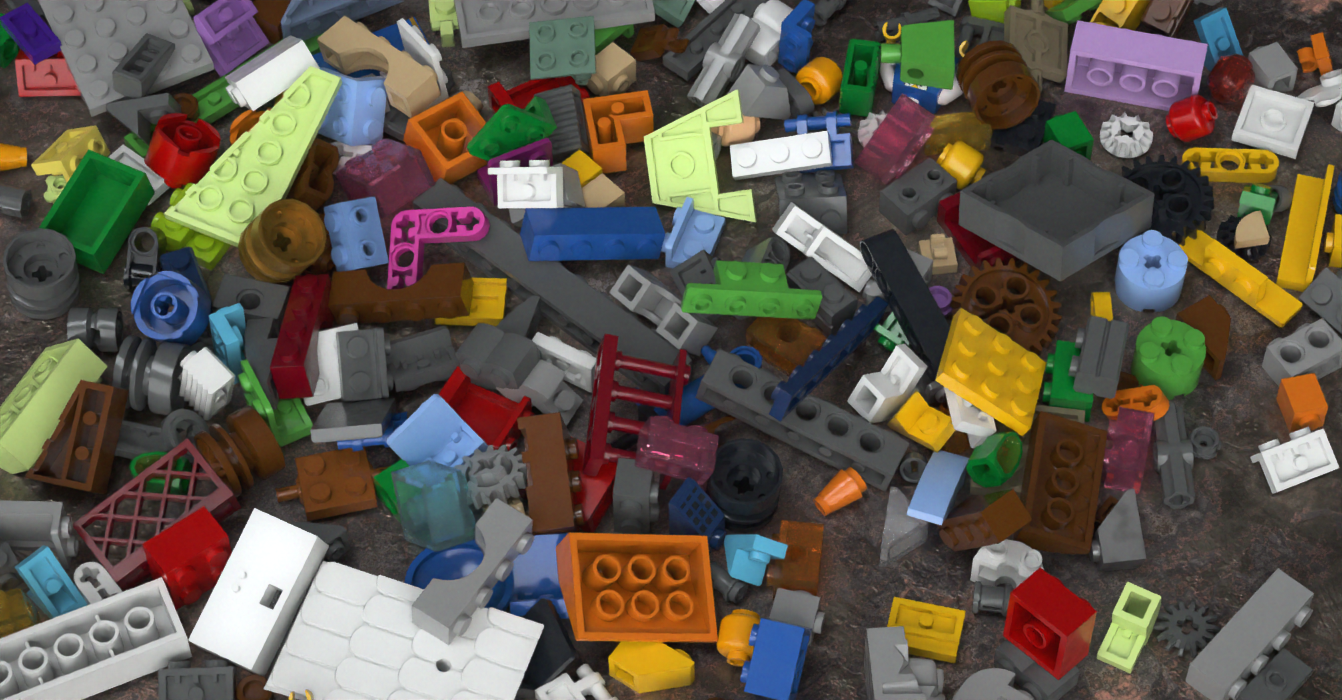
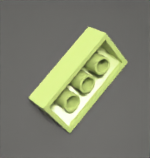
M79 338L46 347L0 406L1 469L15 474L29 471L30 468H33L44 450L42 447L45 441L51 438L60 422L59 417L80 380L99 384L102 382L100 376L108 366Z

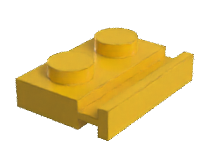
M472 277L474 285L470 316L452 319L435 318V324L476 326L478 323H485L496 327L505 318L507 278Z
M894 597L887 627L904 626L905 639L908 641V654L955 663L966 611Z

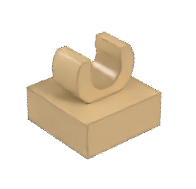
M944 233L930 235V240L918 242L919 254L933 260L932 275L957 272L958 263L952 237L945 238Z

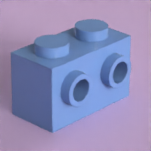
M375 196L340 202L324 207V224L329 232L332 245L331 257L337 271L360 270L389 263Z

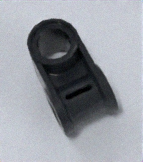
M154 226L139 227L130 234L127 262L123 276L126 289H132L134 286L137 287L145 278H150L163 271L160 257L166 253L167 238L160 228ZM145 233H149L154 239V245L150 251L145 250L142 246L141 240ZM139 274L149 275V277L140 276Z

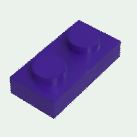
M28 2L0 17L2 27L34 65L61 51L60 46L62 44L59 38Z

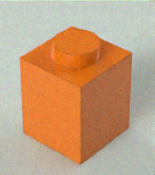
M1315 373L1281 379L1276 400L1289 433L1308 426L1311 431L1322 427L1328 405Z

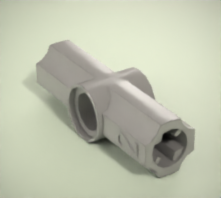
M734 14L719 42H714L707 50L703 59V69L687 95L690 101L701 108L721 98L729 82H734L741 74L745 64V55L761 29L759 24L743 14Z

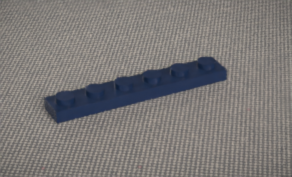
M877 296L868 306L862 304L856 311L852 321L846 319L836 336L830 334L820 351L817 349L813 350L807 358L805 365L801 366L799 364L793 370L787 383L782 380L777 385L771 395L774 404L769 415L781 422L874 332V327L877 323H880L888 303Z

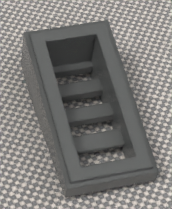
M146 33L112 72L113 89L134 99L145 97L174 52L175 43ZM147 49H150V50H153V51H155V52H158V54L156 55V54L151 53V52L146 51V50H147Z

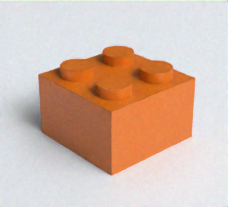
M463 91L408 119L403 141L434 182L442 178L451 185L477 171V169L488 165V161L471 155L467 149L468 143L483 128L486 121Z

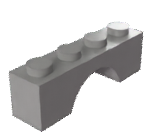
M496 498L475 524V542L484 556L481 564L471 574L460 579L441 580L433 578L412 604V623L448 645L456 635L462 636L468 629L472 621L471 616L478 607L480 609L484 608L489 602L493 593L492 588L499 580L501 582L505 581L514 566L513 561L519 553L524 555L530 549L534 541V536L532 535L533 519Z

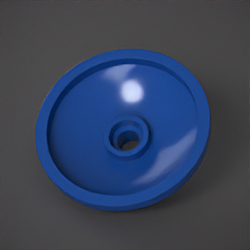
M454 538L438 542L426 548L412 561L407 570L404 583L425 589L433 578L441 580L463 578L477 569L484 558L483 553L476 544L475 539ZM512 571L505 581L501 582L499 580L492 588V596L485 608L489 609L492 607L501 611L507 609L514 592Z

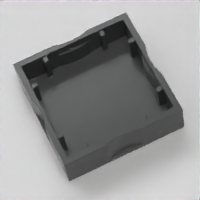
M1050 140L1021 156L1012 165L993 172L961 190L959 225L1061 282L1128 240L1151 228L1154 193L1116 173L1100 168L1088 158L1054 140Z

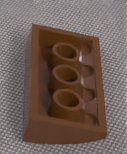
M1040 411L1031 426L1020 500L1032 520L1014 533V541L1022 542L1032 549L1063 554H1088L1090 552L1108 431Z

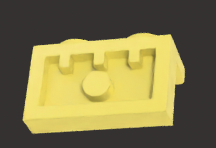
M96 125L68 129L31 166L37 176L47 174L59 176L63 174L66 182H68L88 150L106 157L110 154V151Z

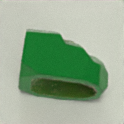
M999 432L987 437L982 445L975 447L966 467L973 482L985 488L1001 486L1012 477L1020 464L1023 453L1022 442L1017 433Z
M155 451L143 453L135 457L129 467L132 477L135 478L166 455L167 452ZM180 457L176 460L174 471L192 472L189 459ZM153 477L147 482L146 491L163 494L166 477ZM173 478L170 494L187 495L191 479Z

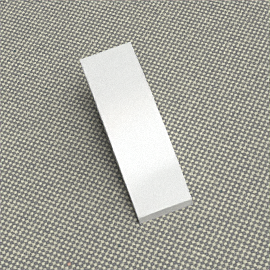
M792 202L772 228L775 234L796 247L806 256L813 257L826 270L858 292L862 290L872 276L859 249Z

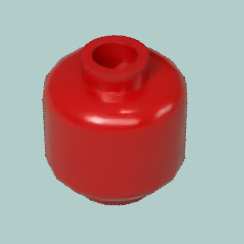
M1191 95L1174 102L1170 106L1169 113L1166 115L1167 128L1174 138H1178L1183 142H1192L1213 132L1215 120L1218 118L1217 109L1211 101H1207L1203 96Z

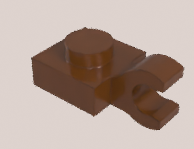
M665 24L640 28L630 55L638 62L660 58L665 50L683 53L688 46L689 40L687 38L677 39L680 30L674 27L668 28Z

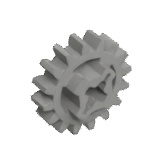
M488 445L485 452H481L479 449L474 450L475 455L462 458L464 465H455L456 474L451 476L457 499H462L465 506L474 503L475 509L478 510L483 504L490 506L496 498L508 504L507 499L510 496L518 498L520 496L518 489H525L528 486L526 481L527 468L526 463L523 464L522 454L519 455L517 448L508 451L506 445H502L498 450H494L492 445Z

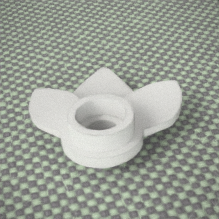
M1342 69L1323 74L1320 77V85L1305 90L1297 98L1314 101L1316 107H1326L1336 103L1342 97Z

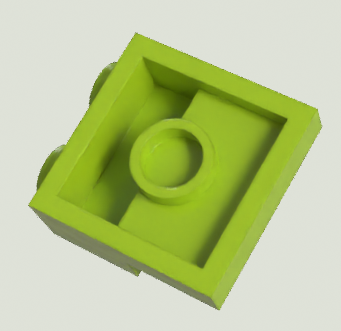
M188 183L184 189L177 188L172 193L170 207L175 206L186 195L185 192L193 185L192 183ZM158 212L151 223V226L160 228L167 238V251L172 252L185 247H192L198 264L211 271L231 246L228 243L165 218L163 212Z

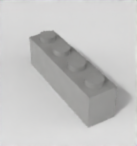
M1278 568L1190 663L1185 682L1210 700H1228L1230 697L1236 700L1240 692L1247 686L1246 680L1252 673L1257 676L1269 661L1268 655L1274 649L1279 652L1291 637L1290 631L1296 625L1301 628L1308 621L1313 612L1310 604L1314 593Z

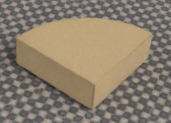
M1261 210L1246 215L1239 222L1234 237L1235 249L1268 244L1270 236Z

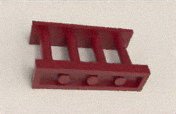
M605 333L596 354L582 474L596 476L602 464L607 465L608 462L618 463V458L654 461V470L660 471V489L666 490L671 479L678 477L681 466V457H676L683 385H687L691 371V365L686 364L687 350L680 349L673 364L623 355L621 350H617L619 336ZM621 368L670 378L669 395L621 386L618 381L613 380L614 371H618ZM619 399L667 409L666 424L663 426L615 416V412L610 411L611 402ZM615 430L664 440L662 457L613 448L611 443H606L607 433Z

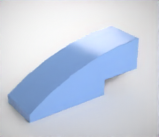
M939 450L938 453L934 451L916 487L907 515L942 525L954 508L957 493L964 484L969 458Z

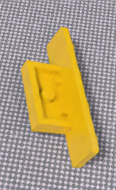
M1196 229V239L1187 236L1185 238V245L1179 244L1190 263L1277 326L1284 327L1302 309V302L1202 230Z

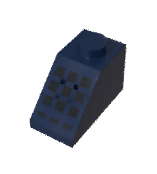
M687 477L669 501V535L707 536L710 555L713 549L719 550L724 543L725 535H727V531H725V515L694 479Z

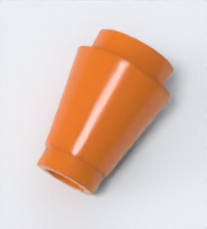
M848 467L845 471L840 469L818 496L813 499V503L821 514L827 516L862 498V493L867 490V486L862 477L852 467Z

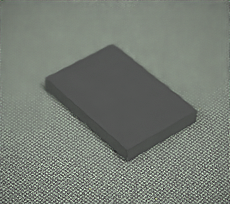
M396 398L327 403L310 429L312 442L382 437L397 410Z

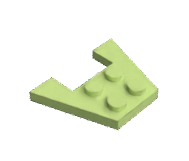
M738 89L644 136L652 202L654 204L682 208L686 197L694 198L695 210L757 222L753 189L721 194L719 190L711 128L744 123Z

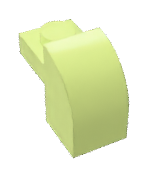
M1127 582L1112 613V623L1099 648L1097 659L1131 674L1144 645L1146 646L1161 607L1162 596Z

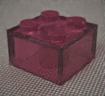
M902 93L854 163L886 185L893 177L896 179L900 178L916 157L911 151L917 154L934 131V128L929 125L935 118V115Z
M383 139L372 145V150L362 156L349 159L345 163V167L336 172L349 201L375 196L381 219L436 184L421 150L392 139Z

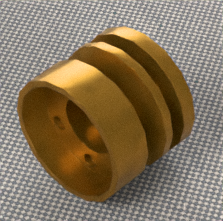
M280 199L269 204L241 233L238 244L240 260L246 271L258 281L284 285L294 280L295 276H299L322 254L327 239L325 226L318 213L308 204L295 199Z

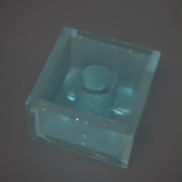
M428 460L391 472L405 541L438 552L475 539L473 531L475 518L468 506L466 496L468 483L461 470Z

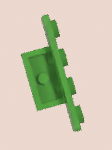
M716 260L713 270L716 284L688 283L681 302V310L684 313L813 320L816 318L822 300V293L820 290L789 289L783 264Z

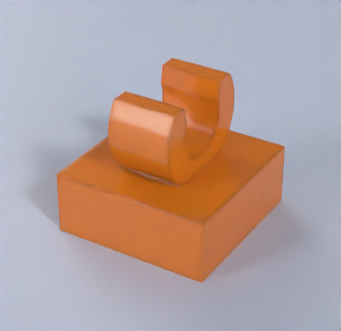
M1323 32L1310 35L1313 48L1305 47L1297 51L1299 61L1302 65L1303 73H1310L1319 68L1322 76L1334 70L1330 52Z

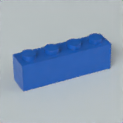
M656 207L526 208L520 232L528 261L659 259L666 234Z

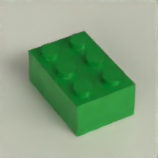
M88 150L39 228L54 230L66 236L74 247L77 263L105 274L155 194V191L146 173Z

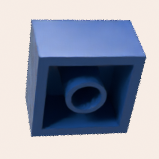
M761 618L760 624H753L749 638V646L754 647L753 655L750 661L745 660L740 682L746 683L744 692L777 700H796L812 628L770 618Z

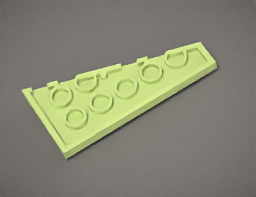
M310 66L283 93L284 97L270 111L267 109L259 117V122L249 132L245 131L210 167V171L196 185L193 184L185 192L186 195L175 206H171L164 213L165 218L238 247L241 233L248 224L269 204L280 199H286L342 85L341 77Z

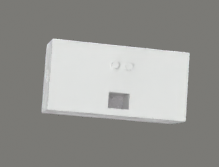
M254 508L188 641L213 655L228 660V662L254 674L265 677L329 545L316 535Z

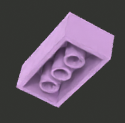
M1077 20L1070 50L1064 92L1169 111L1170 106L1174 102L1191 95H1198L1208 44Z

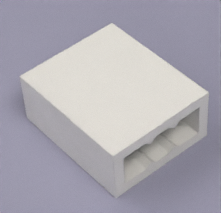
M290 35L227 75L225 79L229 86L225 87V90L235 104L238 103L241 108L245 106L254 111L287 90L310 66L318 69L320 67L303 40Z

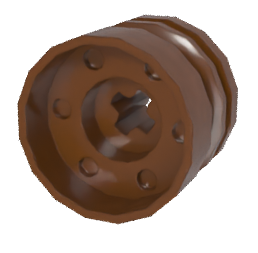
M1003 40L982 43L966 53L958 64L956 73L958 85L963 91L965 98L969 101L974 115L983 126L992 129H1007L1020 124L1038 106L1041 95L1039 85L1031 71L1027 68V64L1022 59L1019 50L1013 44Z
M245 405L226 417L229 434L219 424L214 423L209 428L210 434L202 430L194 436L195 445L199 453L223 483L228 486L235 497L241 495V486L246 490L253 488L254 482L250 470L260 479L266 480L283 470L286 466L283 453L272 431L259 413L250 405Z

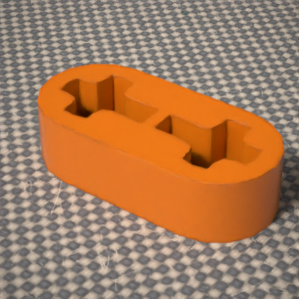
M1148 385L1117 390L1115 398H1105L1103 400L1102 411L1113 425L1124 426L1158 420L1166 414L1170 404L1160 387Z

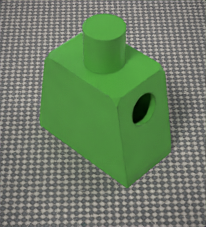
M954 20L904 25L901 27L900 44L881 43L880 63L900 64V80L903 83L953 90L955 71Z

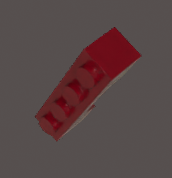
M329 274L295 276L270 364V371L279 399L314 397L320 374L317 355L319 329L332 328L334 316L328 306L331 290Z

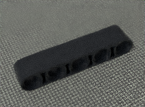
M894 229L861 240L860 250L868 269L915 354L928 366L925 372L932 381H935L950 330L948 322Z

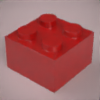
M205 506L142 544L152 581L163 578L176 610L184 605L196 602L203 593L215 587L232 554L227 533Z
M1040 567L1010 592L1003 637L1056 679L1060 680L1088 655L1097 611L1086 599L1079 598L1066 588L1060 579L1051 576Z

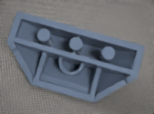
M291 0L280 21L283 40L291 35L304 41L326 32L344 15L355 21L404 2V0Z

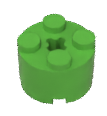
M1163 316L1154 318L1152 323L1145 326L1137 337L1130 367L1131 374L1139 381V386L1142 384L1143 386L1156 385L1160 387L1168 400H1173L1174 396L1190 394L1199 382L1206 356L1205 336L1201 331L1194 329L1184 322L1170 320Z

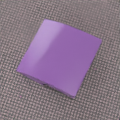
M217 0L193 17L197 32L220 77L233 70L270 43L253 18V15L258 10L251 0Z

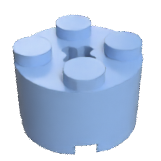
M1148 230L1143 235L1128 240L1119 252L1115 272V290L1118 298L1129 308L1143 312L1144 309H1155L1154 312H1162L1171 308L1180 298L1187 269V255L1176 242L1162 236L1156 230Z

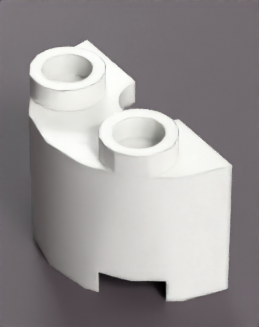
M1008 539L999 544L983 546L973 558L970 581H981L982 585L997 586L1002 583L1012 584V587L1015 589L1040 567L1044 570L1042 555L1039 551L1032 549L1022 542Z

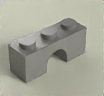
M627 265L609 292L632 312L641 314L658 326L655 331L678 350L684 349L687 350V353L700 356L701 348L708 344L718 329L700 313L682 312V298L650 272L632 265Z

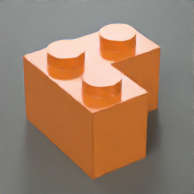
M648 90L583 99V112L590 148V158L602 168L603 174L626 171V144L644 142V136L654 132L653 111Z

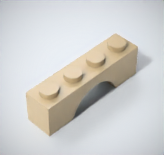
M344 15L317 38L324 61L343 74L348 75L364 69L379 70L388 74L384 81V86L390 105L410 118L420 114L441 95L437 83L438 76L428 65L422 66L408 52L404 50L399 51L383 36L377 37L361 22L356 23Z

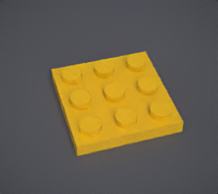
M960 308L953 316L935 381L1016 433L1024 436L1032 425L1047 362L1040 359L1037 354L1029 352L1012 341L1006 334L998 332L983 322L978 316L972 315L963 308Z

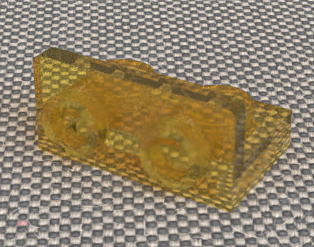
M973 111L919 117L918 125L925 156L941 155L948 143L953 145L957 141H963L977 151L990 149L991 125L981 124Z

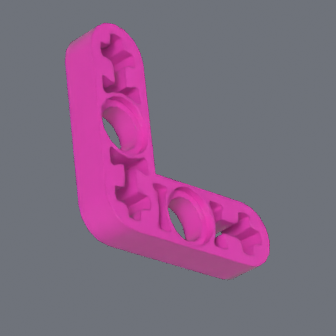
M476 207L418 209L399 212L393 218L391 224L387 289L404 288V283L408 287L422 278L425 244L481 240L489 231L490 223L487 216ZM474 217L479 221V224H475L473 230H470L466 225H457L456 219L461 224L472 223ZM439 218H447V229L439 234L434 233L433 224ZM411 221L415 227L409 228L407 236L402 227H407L408 222ZM407 237L413 244L407 243ZM405 252H413L414 260L411 265L400 267L398 263L399 257ZM399 275L405 276V280H403Z

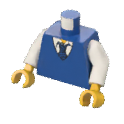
M886 22L882 28L886 43L896 44V41L901 36V25L899 23V31L895 36H889L886 33L888 22ZM968 41L962 42L959 47V53L962 58L965 56L968 48ZM955 57L953 90L903 83L900 80V64L880 63L879 71L885 89L892 92L891 102L894 105L901 106L899 110L901 117L907 120H915L920 111L935 114L941 105H947L961 96L963 91L960 89L956 78L960 58Z

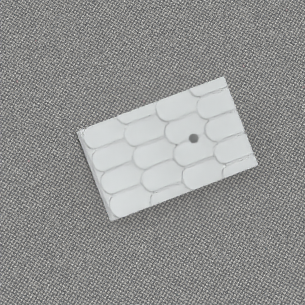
M322 561L264 689L285 696H290L291 692L294 691L295 699L307 700L306 689L313 693L314 700H514L544 625L492 607L489 609L485 607L480 609L478 607L471 616L472 621L466 632L462 636L456 635L448 645L412 623V604L424 589L382 575L375 576L337 562Z

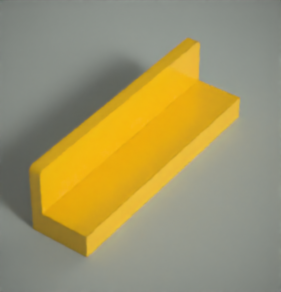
M1328 164L1324 179L1297 174L1276 284L1281 288L1304 292L1313 281L1335 165Z

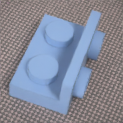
M686 197L682 208L677 207L675 210L672 232H667L664 237L661 252L665 253V267L673 269L702 250H705L713 257L725 228V218L695 210L694 198Z

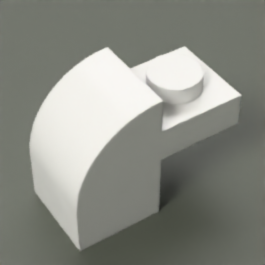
M906 344L896 345L882 370L863 375L847 402L871 424L886 421L897 413L915 391L920 392L915 386L928 366Z

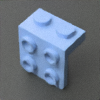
M321 67L320 70L341 77L342 85L318 134L349 146L382 143L387 97L384 86L386 78L381 76L353 78Z
M433 394L428 400L423 402L387 439V445L403 461H406L438 497L453 484L451 476L456 474L455 465H464L462 459L464 456L472 457L475 455L474 450L479 449L481 452H485L488 447L439 394Z

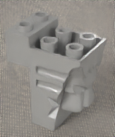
M904 626L866 628L863 665L867 700H945V696L942 694L944 670L936 668V663L931 659L911 658L908 656V641L905 639Z

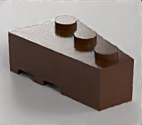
M80 380L59 417L60 422L51 438L45 441L42 447L44 449L35 466L29 469L25 478L106 494L129 390Z
M560 412L517 418L518 429L521 430L524 436L525 452L521 453L523 464L526 463L528 486H526L529 516L533 519L532 534L580 533L579 526L585 525L583 505L577 504L576 492H582L579 470L574 471L573 459H579L576 437H570Z

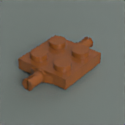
M365 447L363 451L353 452L352 448L298 457L295 458L298 472L296 485L275 488L277 500L280 503L299 498L301 504L305 507L307 521L376 508L378 506L375 495L374 476L390 466L373 469L372 464L367 459Z

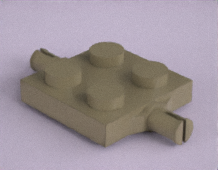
M1031 0V10H1024L1010 5L1004 12V41L1013 44L1019 50L1022 59L1027 64V68L1037 81L1040 92L1042 91V78L1061 83L1067 77L1068 23L1053 19L1045 14L1044 0Z

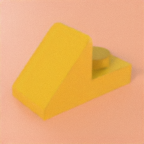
M917 391L905 401L887 424L890 429L937 453L955 432L951 417L930 407Z

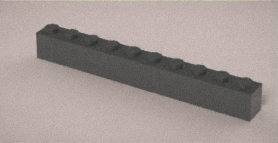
M440 178L413 201L414 210L476 207L487 216L490 223L489 231L485 237L477 241L449 242L444 244L489 277L507 278V290L523 302L533 295L540 296L541 315L595 355L606 333L619 336L617 350H621L623 355L673 364L679 350L665 341L664 337L655 329L650 330L643 325L632 312L621 309L614 304L613 300L606 293L596 291L588 285L581 275H574L563 267L560 261H528L521 236L513 230L511 225L505 220H498L489 213L483 204L475 203L465 196L458 186L450 185ZM475 217L470 224H461L456 219L457 225H466L470 230H473L475 224H479ZM439 218L433 224V232L438 234L444 232L448 227V219ZM687 353L686 364L691 365L689 383L692 380V359ZM619 368L618 371L643 390L669 395L670 378Z

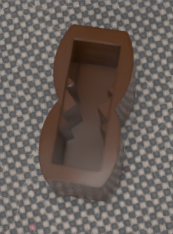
M315 138L286 199H295L306 203L315 211L329 199L334 187L332 173L336 170L339 162V152L336 146Z

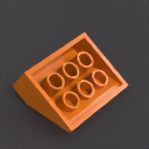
M569 532L556 546L559 585L576 641L716 643L718 641L707 536Z

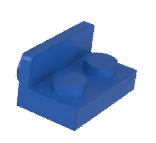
M802 0L781 24L778 63L787 71L796 74L809 62L810 49L813 45L812 29L816 22L814 19L815 4L809 0Z

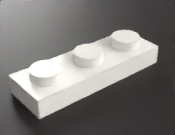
M828 131L730 145L732 175L735 180L833 166L830 134Z

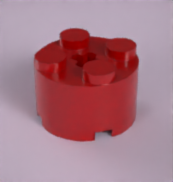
M170 113L160 117L144 159V163L164 178V183L167 186L176 189L182 188L183 185L188 183L196 185L210 171V167L216 160L221 141L218 131L208 122L199 118L197 123L186 120L188 115L182 113Z

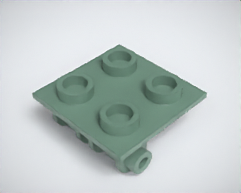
M594 16L529 22L530 79L538 80L572 76L576 84L586 85L592 74L596 73Z

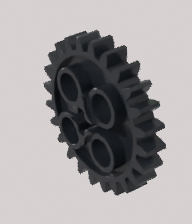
M1164 155L1159 156L1158 162H1153L1150 156H1146V164L1143 165L1135 159L1133 160L1134 168L1132 170L1125 166L1121 167L1122 177L1154 193L1151 228L1146 231L1156 230L1162 236L1177 241L1180 245L1184 246L1185 236L1196 239V229L1206 230V221L1212 219L1214 197L1213 187L1209 186L1208 176L1201 177V168L1197 167L1190 170V161L1188 160L1182 165H1178L1177 156H1174L1170 162H1165Z

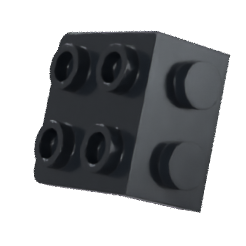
M544 598L540 599L522 617L543 624L544 628L515 698L533 700L535 698V690L551 682L576 656V650L552 601Z

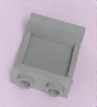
M0 500V544L8 542L12 550L36 551L43 545L48 546L51 551L57 552L63 569H70L71 558L76 557L78 554L79 541L78 536L72 533V517L67 516L63 502Z

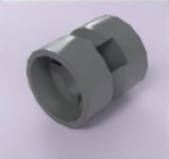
M91 307L70 308L67 319L68 341L79 338L91 351L94 347H97L100 352H119L120 346L123 343L124 333L123 314L120 307H100L97 312H94Z

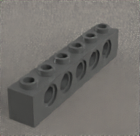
M718 349L701 380L695 398L838 469L845 471L848 467H852L862 477L864 482L886 492L909 442L901 439L894 432L885 431L869 423L862 416L852 415L838 408L833 402L822 400L812 394H809L780 422L769 415L773 404L769 403L766 399L773 400L771 395L782 380L766 369H759L743 361L736 354L726 353ZM735 384H741L746 389L738 388ZM798 415H803L809 420L801 419ZM830 430L838 432L841 436L832 434ZM861 446H866L873 452L866 451Z

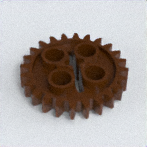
M996 258L993 267L984 260L980 270L973 265L968 273L969 276L965 274L961 276L960 285H956L952 293L955 297H952L949 307L954 310H952L949 318L952 320L956 312L963 308L972 315H976L981 319H987L983 322L992 328L1000 329L1012 341L1029 352L1040 356L1043 348H1049L1052 342L1051 338H1055L1059 330L1056 326L1059 325L1062 316L1056 313H1058L1061 303L1052 302L1057 295L1056 290H1046L1050 280L1039 281L1037 279L1040 270L1037 269L1030 274L1027 272L1028 263L1026 262L1019 269L1015 268L1013 258L1010 259L1007 266H1003L1001 259ZM1007 288L1016 289L1020 295L1010 293ZM976 298H983L987 300L990 305H982L976 300ZM1021 318L1031 319L1034 325L1026 324Z

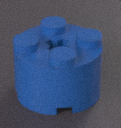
M162 271L150 278H145L136 287L130 306L139 330L159 343L167 341L187 344L188 346L194 344L205 331L209 323L208 315L211 313V301L204 290L188 278L173 271ZM169 307H174L172 312H168Z

